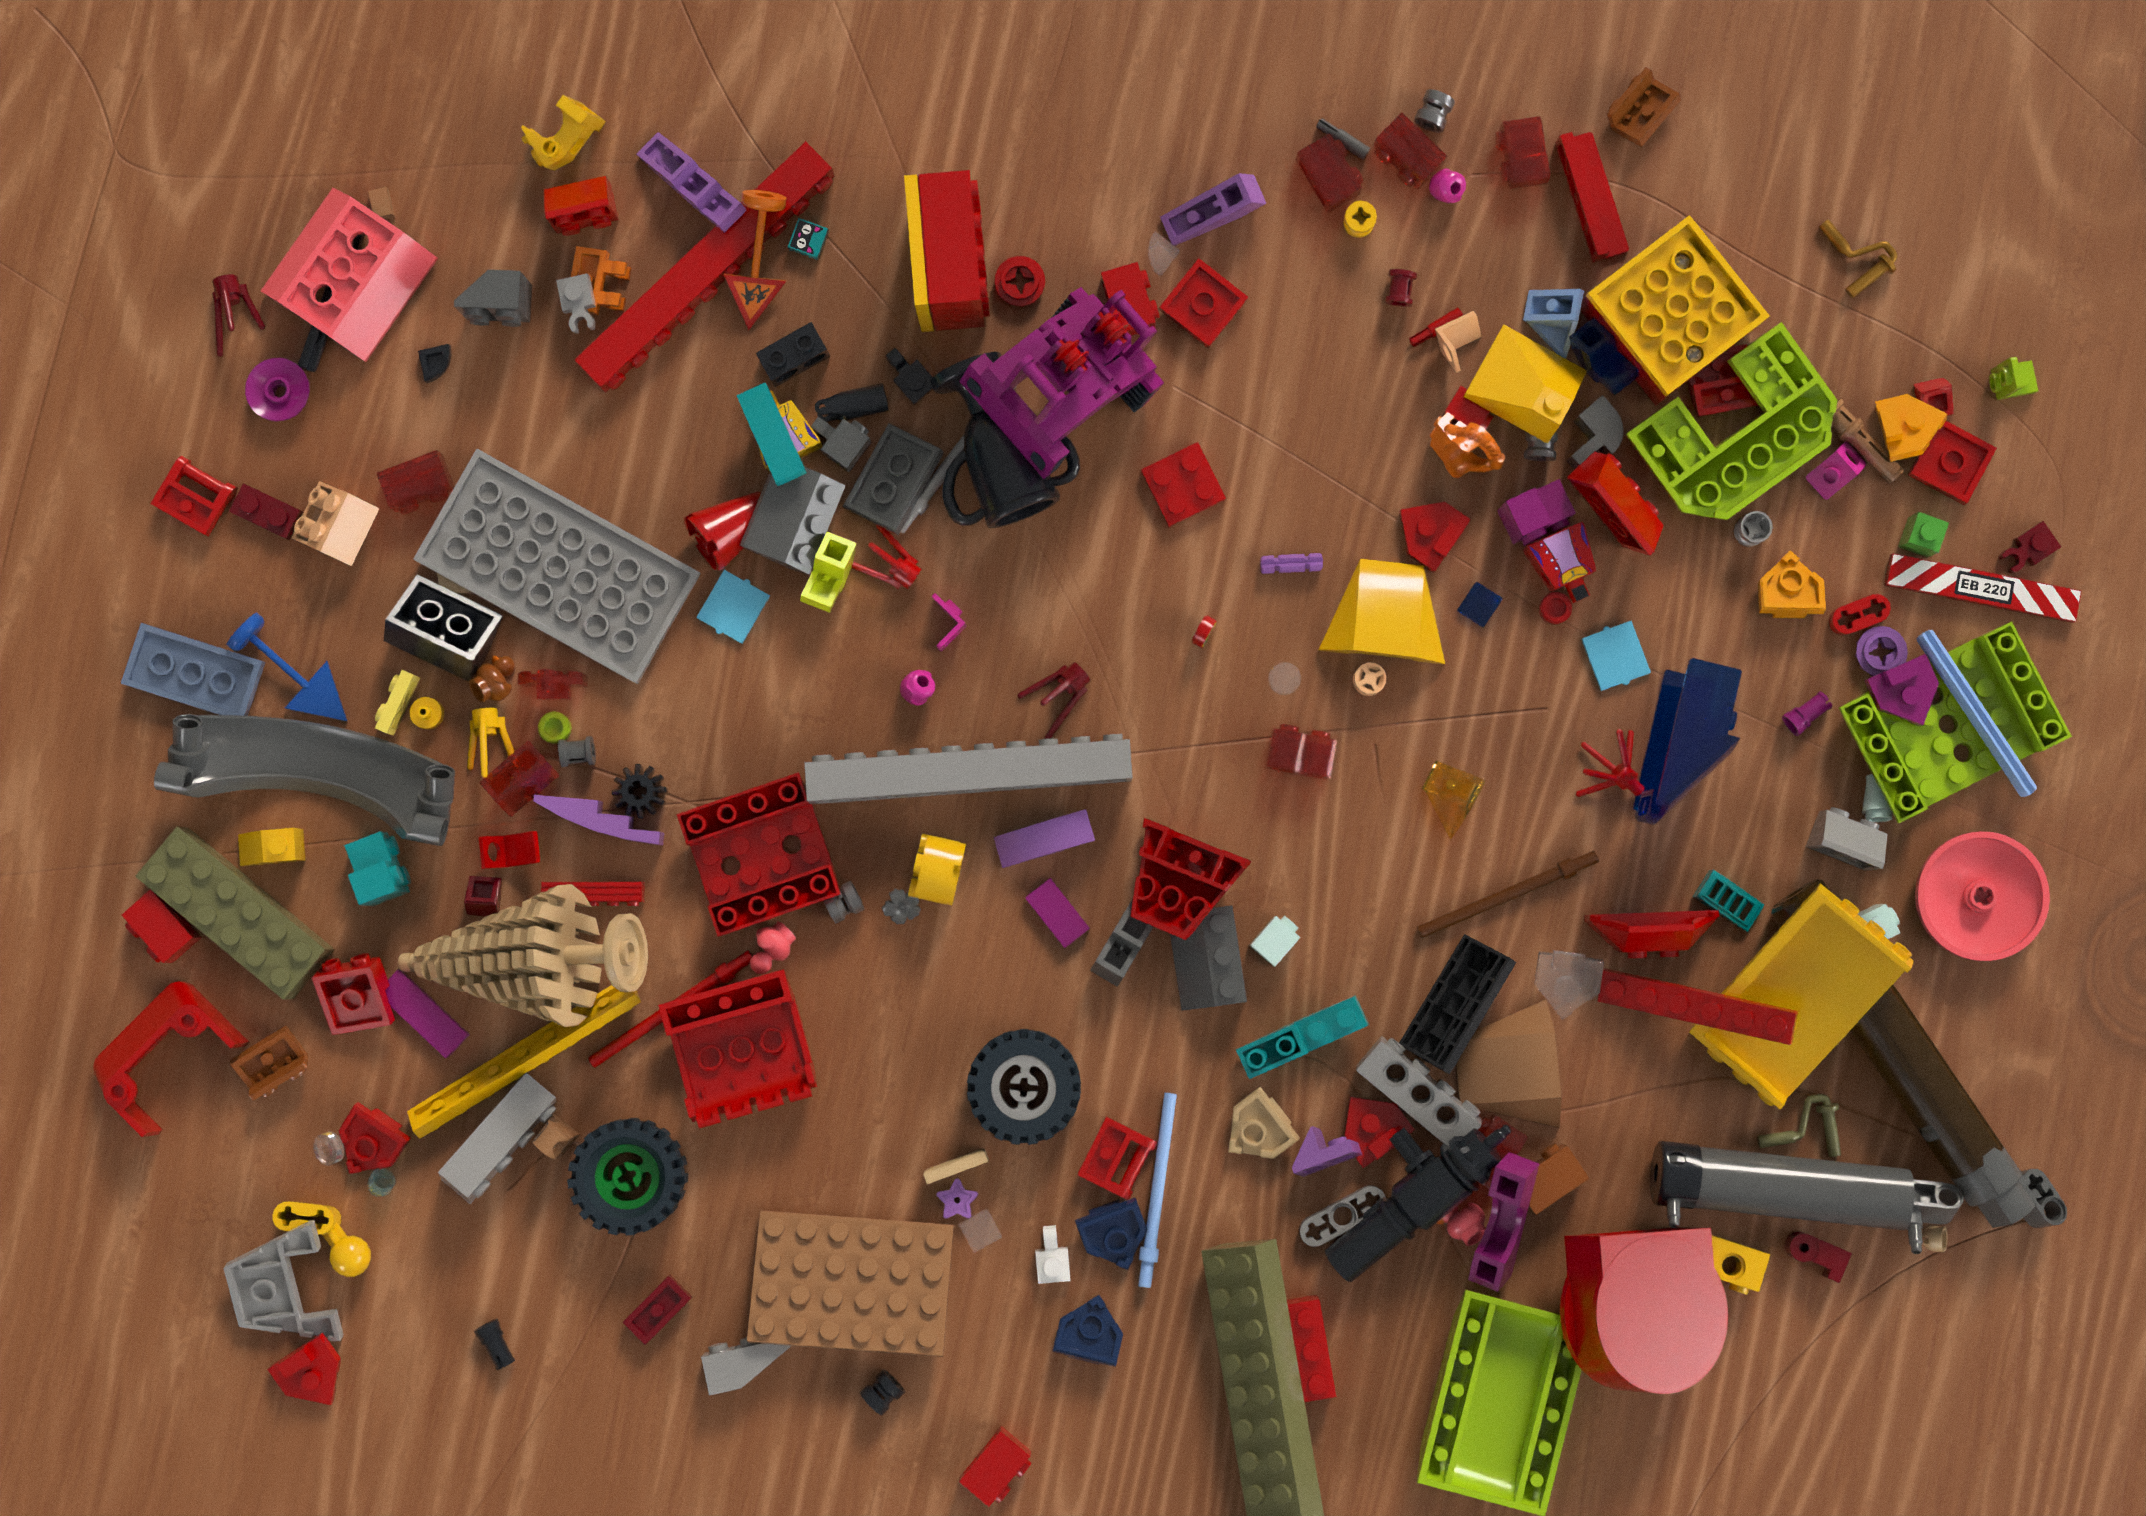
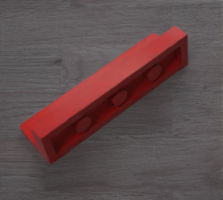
M1569 132L1560 135L1555 146L1592 262L1627 253L1629 246L1593 133L1588 132L1573 136V133Z

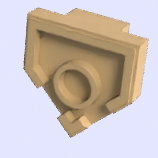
M1261 1087L1257 1088L1233 1108L1228 1152L1252 1154L1274 1159L1300 1139L1290 1124L1292 1122L1273 1097L1269 1098Z

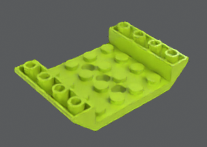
M2012 622L1948 651L1952 660L2019 760L2033 753L2044 751L2072 737ZM1931 662L1930 664L1939 682L1937 687L1939 700L1935 705L1930 706L1923 726L1915 725L1903 718L1877 710L1869 691L1838 708L1897 823H1901L1927 810L1928 806L2002 770ZM1944 715L1949 716L1954 721V728L1949 734L1944 733L1939 728V720ZM1958 744H1963L1968 748L1969 757L1964 762H1960L1954 757V748Z

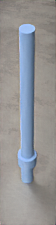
M1164 1092L1146 1224L1147 1232L1145 1234L1144 1246H1140L1138 1260H1141L1138 1286L1151 1288L1154 1262H1158L1159 1249L1156 1247L1177 1094Z

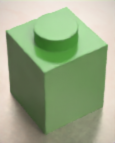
M1917 512L1908 517L1898 547L1927 558L1939 553L1949 522Z

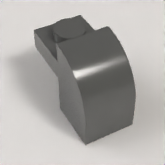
M1603 395L1573 421L1589 438V441L1576 451L1567 462L1575 470L1594 451L1597 452L1599 450L1603 454H1613L1618 449L1623 438V423L1616 409Z

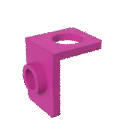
M1846 441L1832 455L1806 476V479L1827 500L1855 478L1867 464ZM1846 453L1849 454V455L1853 458V460L1855 461L1856 464H1854L1852 461H1850V459L1847 457Z
M934 593L932 599L957 623L937 644V649L942 652L967 625L959 617L963 612L950 599L944 602Z

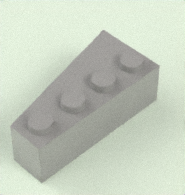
M525 1073L439 1170L440 1179L469 1204L475 1198H480L491 1185L490 1180L497 1172L502 1173L513 1160L511 1155L518 1147H525L535 1135L532 1130L540 1121L544 1124L554 1114L556 1108L553 1105L556 1103V1097L529 1074Z

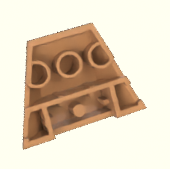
M1547 999L1476 1029L1456 1063L1459 1100L1462 1103L1468 1100L1478 1109L1560 1128L1562 1101L1555 1030Z

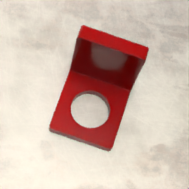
M537 831L502 836H481L478 838L482 869L508 868L540 863ZM491 843L497 849L495 861H492L488 855V847Z

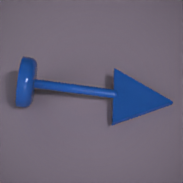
M257 612L250 616L230 637L226 644L234 651H240L252 642L303 687L285 709L348 721L328 661L323 664L309 681L304 679L257 637L265 623L264 618Z

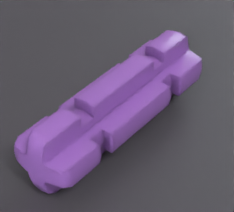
M1310 553L1308 556H1304V554L1279 555L1278 558H1274V555L1262 556L1260 559V570L1263 574L1274 573L1275 571H1279V573L1304 572L1305 569H1309V572L1321 571L1323 568V557L1320 553Z

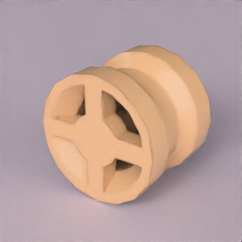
M1368 662L1362 664L1355 671L1352 683L1359 694L1372 696L1384 688L1387 676L1385 670L1380 665Z

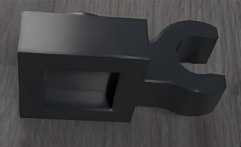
M896 348L885 355L887 361L899 373L893 379V382L913 405L917 404L933 390L930 382L933 377L918 360L909 365Z

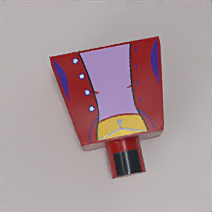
M1583 521L1527 545L1523 549L1525 556L1550 592L1565 587L1572 603L1590 596L1583 578L1595 573L1596 566Z

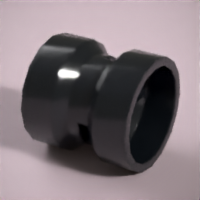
M883 1369L876 1376V1381L872 1385H867L860 1392V1395L876 1413L882 1416L889 1409V1404L893 1400H898L905 1393V1390L888 1371Z

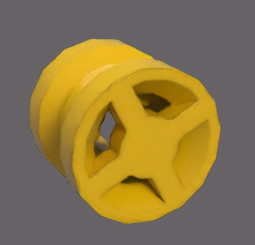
M1361 200L1349 205L1343 219L1346 232L1357 238L1365 237L1371 233L1377 219L1376 209L1372 204Z

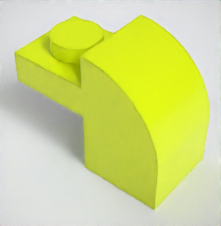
M826 532L815 555L813 571L801 594V602L828 613L831 612L839 592H842L848 578L857 543Z

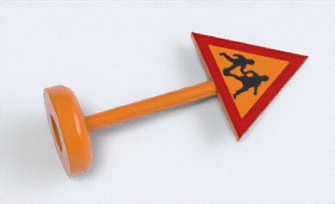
M745 190L742 192V203L749 208L759 210L751 277L723 274L748 330L751 329L786 283V280L759 277L767 211L776 212L783 210L787 197L784 195L762 190Z

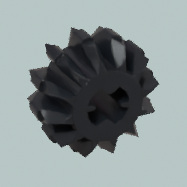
M635 764L634 775L626 767L623 769V774L627 779L623 780L619 777L614 779V782L622 785V788L612 790V795L623 797L615 805L617 808L627 805L625 815L631 816L636 810L637 817L644 819L645 808L651 815H655L657 811L653 803L655 802L662 806L665 804V801L657 796L658 793H667L668 788L663 786L657 787L664 780V777L659 774L652 778L655 768L649 766L643 774L642 765ZM638 783L642 787L647 788V794H642L643 798L640 800L638 796L633 795V788L638 789Z

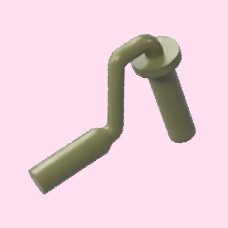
M1824 1094L1808 1096L1804 1101L1798 1132L1791 1130L1757 1136L1759 1148L1791 1144L1802 1139L1806 1133L1811 1104L1822 1102L1823 1104L1816 1106V1111L1822 1113L1828 1156H1840L1841 1150L1835 1111L1839 1110V1104L1831 1103L1829 1097Z

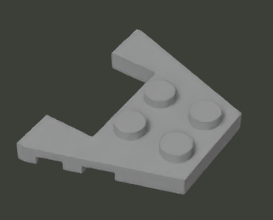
M315 1220L308 1221L226 1263L223 1269L239 1327L281 1333L282 1330L297 1332L300 1336L312 1338L313 1335L318 1336L323 1332L329 1341H341L344 1334L337 1309L311 1313L303 1312L289 1257L319 1251L321 1244Z

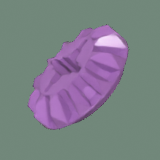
M1878 626L1865 631L1856 642L1855 657L1858 659L1860 668L1869 673L1870 676H1875L1906 662L1908 655L1906 642L1900 633L1890 627ZM1878 643L1881 644L1883 649H1893V652L1883 657V662L1880 661L1879 656L1869 655V652L1878 648Z

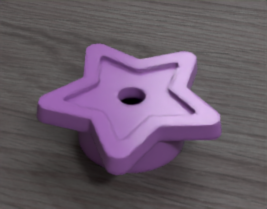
M959 1178L954 1180L950 1190L937 1192V1197L945 1204L943 1214L945 1219L956 1214L967 1219L972 1217L970 1204L978 1196V1192L966 1190ZM956 1197L960 1198V1202L958 1204L954 1201Z

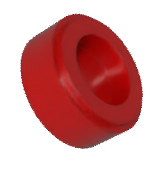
M1560 592L1549 593L1539 604L1541 618L1551 625L1565 622L1572 613L1570 599Z
M1208 615L1204 616L1191 640L1192 643L1203 648L1217 620Z

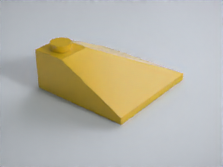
M1503 325L1463 397L1548 444L1568 412L1587 370L1510 327Z

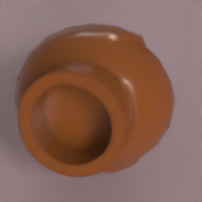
M494 655L492 656L493 665L486 663L478 667L475 678L469 681V687L473 696L479 702L483 703L488 699L496 702L502 701L511 693L512 685L507 683L505 678L513 674L515 662L509 656L497 657Z

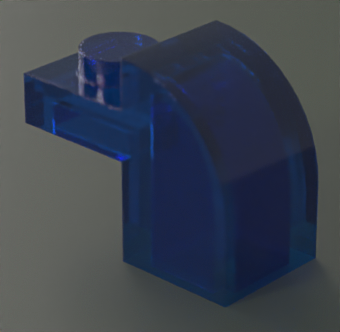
M1594 317L1569 336L1572 350L1583 369L1587 370V374L1596 383L1600 381L1612 394L1616 395L1640 376L1638 369L1617 350L1614 336Z

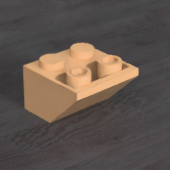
M319 481L316 488L309 495L308 505L303 515L295 523V532L292 539L352 566L379 508L345 491Z

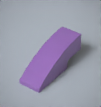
M1084 809L996 836L994 840L1002 868L1090 843L1095 841L1087 811Z

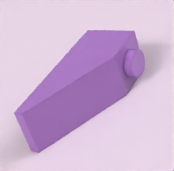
M1239 173L1160 218L1172 246H1176L1237 220L1265 205L1266 201L1255 176Z

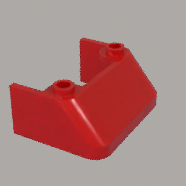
M177 981L169 984L96 1057L93 1064L94 1074L106 1102L142 1138L158 1135L163 1129L135 1102L138 1088L136 1082L128 1074L173 1029L183 1037H196L209 1026L230 1048L245 1047L249 1043L189 982Z

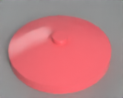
M1979 831L1953 837L1938 846L1929 855L1917 878L1915 902L1918 916L1924 929L1940 947L1955 956L1967 960L1993 961L2016 954L2035 939L2047 918L2050 892L2045 872L2037 858L2028 848L2006 835Z

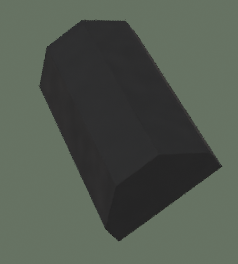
M1464 934L1399 1043L1426 1062L1450 1074L1517 962Z

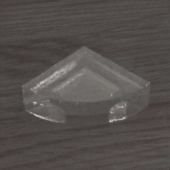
M1154 232L1149 241L1148 257L1153 271L1161 277L1178 256L1180 250L1157 232Z

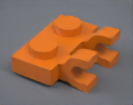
M576 246L571 277L587 273L591 278L596 307L587 309L588 313L599 315L600 306L624 311L626 298H623L621 293L604 292L606 275L630 281L632 268L628 267L626 262L610 261V253L607 250Z

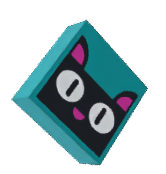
M798 218L788 249L819 260L829 229Z

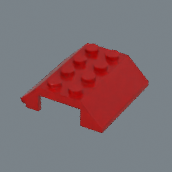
M784 969L658 1005L666 1036H670L686 1091L687 1098L684 1099L688 1116L692 1122L697 1121L699 1129L721 1123V1114L724 1113L727 1120L753 1114L752 1105L757 1104L759 1112L784 1105L783 1096L788 1095L790 1103L813 1097L811 1088L817 1087L814 1064L797 1002Z

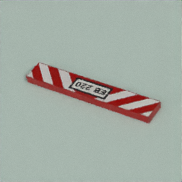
M1894 553L1890 554L1884 586L2069 623H2074L2077 620L2082 592L2081 590Z

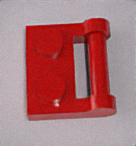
M180 456L173 464L150 504L209 537L228 503L234 499L238 488L229 482L224 484L191 465V460ZM185 475L218 495L214 502H211L179 483L180 479Z
M1106 1116L1077 1175L1124 1199L1130 1200L1133 1194L1131 1190L1150 1150L1154 1151L1158 1142ZM1130 1140L1139 1145L1120 1184L1111 1179Z

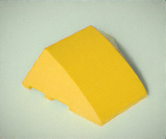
M1360 559L1318 650L1346 654L1359 653L1445 664L1424 566Z

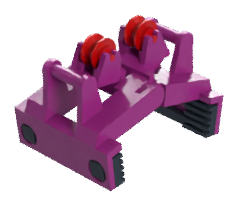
M1082 287L1078 288L1068 295L1054 315L1039 328L1030 333L995 362H992L985 353L969 364L960 380L965 389L1043 479L1057 470L1070 452L1061 442L1069 433L1119 396L1133 412H1136L1146 405L1164 384L1162 379L1155 373L1157 366L1143 351L1157 330L1154 326L1149 327L1124 298L1126 294L1122 290L1115 293L1103 305L1094 294L1088 295ZM1119 312L1128 323L1120 324L1118 322ZM1129 324L1140 335L1133 345H1131L1132 337L1126 331ZM1027 377L1049 401L1038 416L1035 415L1013 389Z

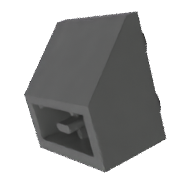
M487 270L454 300V307L463 317L470 320V324L486 326L489 325V321H502L504 326L519 327L521 322H530L532 284L521 271Z

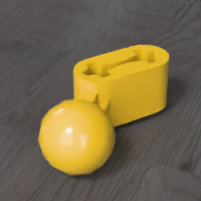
M288 1201L278 1204L272 1214L273 1222L277 1228L283 1231H290L311 1221L305 1219H286L287 1212H292L299 1216H324L329 1218L328 1224H322L318 1221H315L318 1235H322L331 1246L330 1263L339 1275L355 1277L363 1273L369 1266L371 1250L368 1244L360 1237L346 1235L340 1227V1212L335 1207Z

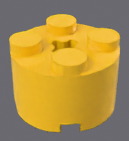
M922 833L918 849L920 853L916 855L913 868V876L918 877V879H911L908 896L940 904L953 905L966 844Z

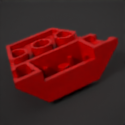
M1144 818L1143 828L1145 829L1143 847H1140L1139 856L1142 858L1140 873L1135 880L1131 917L1187 940L1252 861Z

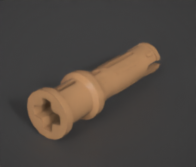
M1841 398L1838 399L1836 413H1834L1832 427L1839 433L1838 438L1841 441L1844 440V442L1849 441L1890 484L1905 469L1896 461L1890 462L1886 450L1863 428V420L1860 417L1855 418L1843 405L1844 401Z

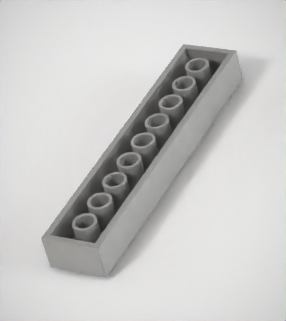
M1123 734L1103 735V741L1091 742L1090 736L1072 737L1071 743L1058 744V739L1038 740L1039 746H1026V741L1006 742V748L994 749L993 743L974 744V750L962 751L959 745L941 747L942 753H930L928 748L909 749V755L898 756L896 750L877 751V757L866 758L863 752L844 754V760H834V757L831 755L812 756V762H804L807 802L811 804L1132 782L1130 739L1123 740Z

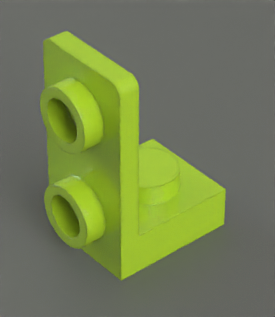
M2010 357L1991 369L1992 374L1989 376V384L1992 392L1996 393L1997 400L2038 392L2032 360L2018 363L2017 357Z

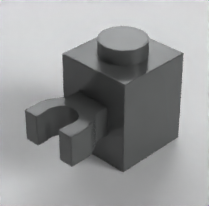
M817 417L811 425L815 433L827 440L821 448L823 455L848 473L872 443L867 436L869 430L856 420H853L850 424L843 419L838 427L834 429L823 419Z

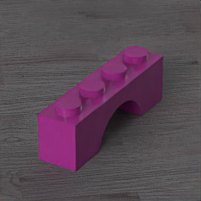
M1509 1152L1495 1167L1489 1196L1493 1199L1492 1210L1484 1235L1474 1253L1468 1280L1499 1292L1512 1276L1539 1163Z

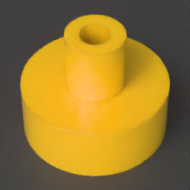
M421 697L411 705L410 718L419 728L426 730L434 729L444 719V708L436 699Z

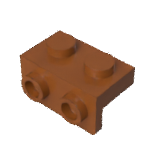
M1645 67L1639 75H1636L1631 80L1628 89L1623 95L1610 105L1607 117L1611 129L1642 148L1681 101V96L1679 92L1655 80L1652 70Z
M285 1025L230 1060V1065L249 1088L248 1096L254 1101L261 1096L263 1098L270 1096L278 1089V1085L288 1079L292 1081L299 1078L308 1067V1053Z

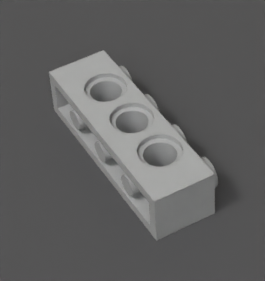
M1381 1036L1357 1064L1356 1071L1448 1146V1141L1454 1136H1465L1473 1128L1478 1130L1482 1125V1120L1478 1116L1481 1112L1468 1100L1462 1103L1453 1095L1456 1091L1442 1079L1439 1082L1428 1075L1430 1069L1419 1059L1415 1058L1412 1061L1404 1055L1405 1048L1393 1038L1387 1041ZM1399 1064L1405 1069V1074L1401 1078H1392L1388 1075L1387 1068L1390 1065ZM1417 1085H1424L1429 1088L1430 1094L1425 1099H1417L1412 1094L1413 1088ZM1442 1106H1450L1454 1109L1455 1115L1449 1120H1443L1437 1115V1111Z

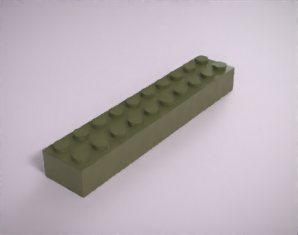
M1276 1239L1224 1243L1202 1250L1247 1516H1324Z

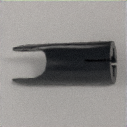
M880 383L840 392L830 398L821 399L815 403V411L818 417L828 422L833 420L841 421L843 419L851 420L889 411L884 385Z

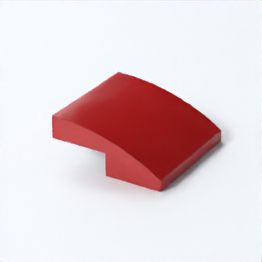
M1747 344L1733 346L1687 382L1697 417L1759 406L1727 362V360L1747 347Z

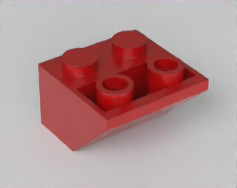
M607 176L544 189L545 216L557 234L562 233L563 236L575 235L581 232V228L593 226L594 229H602L611 226V222L619 220L612 186Z

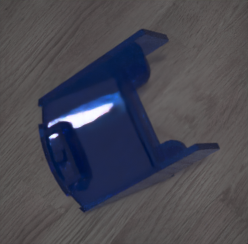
M1692 658L1688 661L1686 674L1671 670L1664 671L1639 777V782L1645 789L1639 796H1635L1633 810H1636L1635 819L1638 822L1650 825L1658 823L1728 758L1735 749L1740 737L1728 735V731L1734 729L1737 720V711H1733L1742 674L1740 669Z

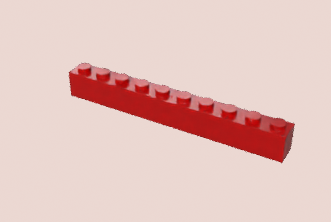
M806 141L754 189L774 192L787 197L786 206L783 210L776 212L767 211L763 244L771 236L774 238L779 236L786 229V222L794 214L796 216L801 215L809 207V200L817 193L823 194L833 184L832 178L835 175L832 167ZM742 203L746 209L745 213L725 233L715 226L574 359L605 393L609 389L615 390L622 385L626 379L624 375L633 367L637 369L643 365L649 358L648 352L656 345L658 347L664 345L671 338V331L679 323L681 325L687 323L694 316V309L702 301L707 303L718 293L717 287L726 280L723 274L738 275L741 271L740 265L748 258L753 259L759 210L749 208Z

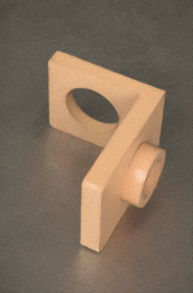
M1474 311L1435 329L1440 351L1456 373L1461 371L1456 349L1482 337L1478 318Z

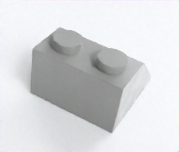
M1831 807L1830 811H1819L1805 847L1865 871L1883 869L1887 833L1878 830L1880 825L1865 819H1861L1860 823L1848 818V812L1835 807Z

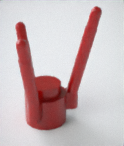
M876 525L877 529L904 559L899 557L896 560L871 542L868 544V547L892 565L889 573L893 577L856 562L852 563L851 568L889 583L897 590L901 586L908 590L922 571V568L917 566L919 561L909 555L888 530Z

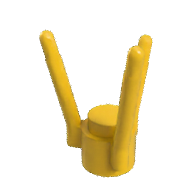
M497 708L472 710L473 720L469 721L468 770H472L474 767L478 736L480 738L481 776L483 778L488 776L487 737L497 735L496 729H499L515 772H519L520 767L506 730L505 717H498Z

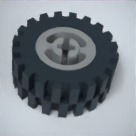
M1029 1029L1008 1031L989 1041L975 1057L967 1079L968 1101H970L974 1117H977L981 1126L986 1131L994 1134L995 1138L1001 1141L1007 1140L1011 1144L1020 1145V1143H1028V1145L1037 1144L1039 1141L1054 1137L1060 1130L1062 1131L1074 1116L1081 1094L1079 1069L1070 1051L1055 1037L1053 1038L1041 1031ZM1014 1065H1018L1021 1068V1072L1014 1075L1010 1083L1019 1084L1022 1078H1027L1028 1084L1038 1085V1080L1030 1073V1068L1033 1066L1039 1068L1045 1074L1048 1081V1093L1045 1100L1039 1106L1031 1109L1027 1103L1036 1097L1038 1090H1028L1027 1095L1023 1096L1019 1089L1010 1088L1011 1096L1018 1101L1017 1107L1010 1106L1002 1097L1000 1090L1001 1078L1007 1069Z

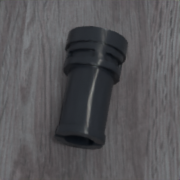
M494 1319L474 1330L476 1337L481 1341V1345H485L496 1370H500L502 1367H506L515 1361L502 1336L504 1333L501 1330L498 1319Z

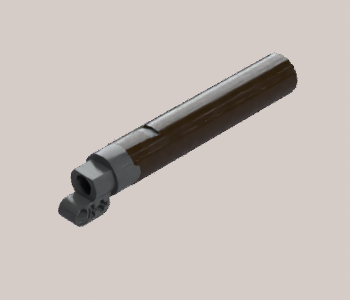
M1816 879L1803 885L1774 905L1771 915L1780 927L1820 883L1828 889L1823 880ZM1893 984L1850 1031L1955 1186L1961 1190L1965 1201L1969 1206H1978L1992 1228L2012 1225L2022 1218L2033 1228L2062 1224L2067 1217V1207L2047 1176L2039 1169L2020 1171Z

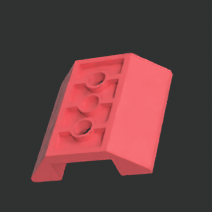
M332 188L261 289V292L332 338L364 362H367L438 258L403 231L351 196ZM360 234L367 235L369 239L367 247L362 250L354 249V238ZM322 287H330L332 290L330 300L324 303L318 302L316 299L317 291Z

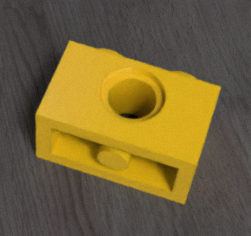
M1712 1235L1714 1268L1721 1280L1730 1283L1728 1289L1748 1295L1749 1289L1759 1292L1770 1254ZM1733 1256L1736 1261L1735 1269L1730 1273H1725L1722 1269V1263L1727 1257Z

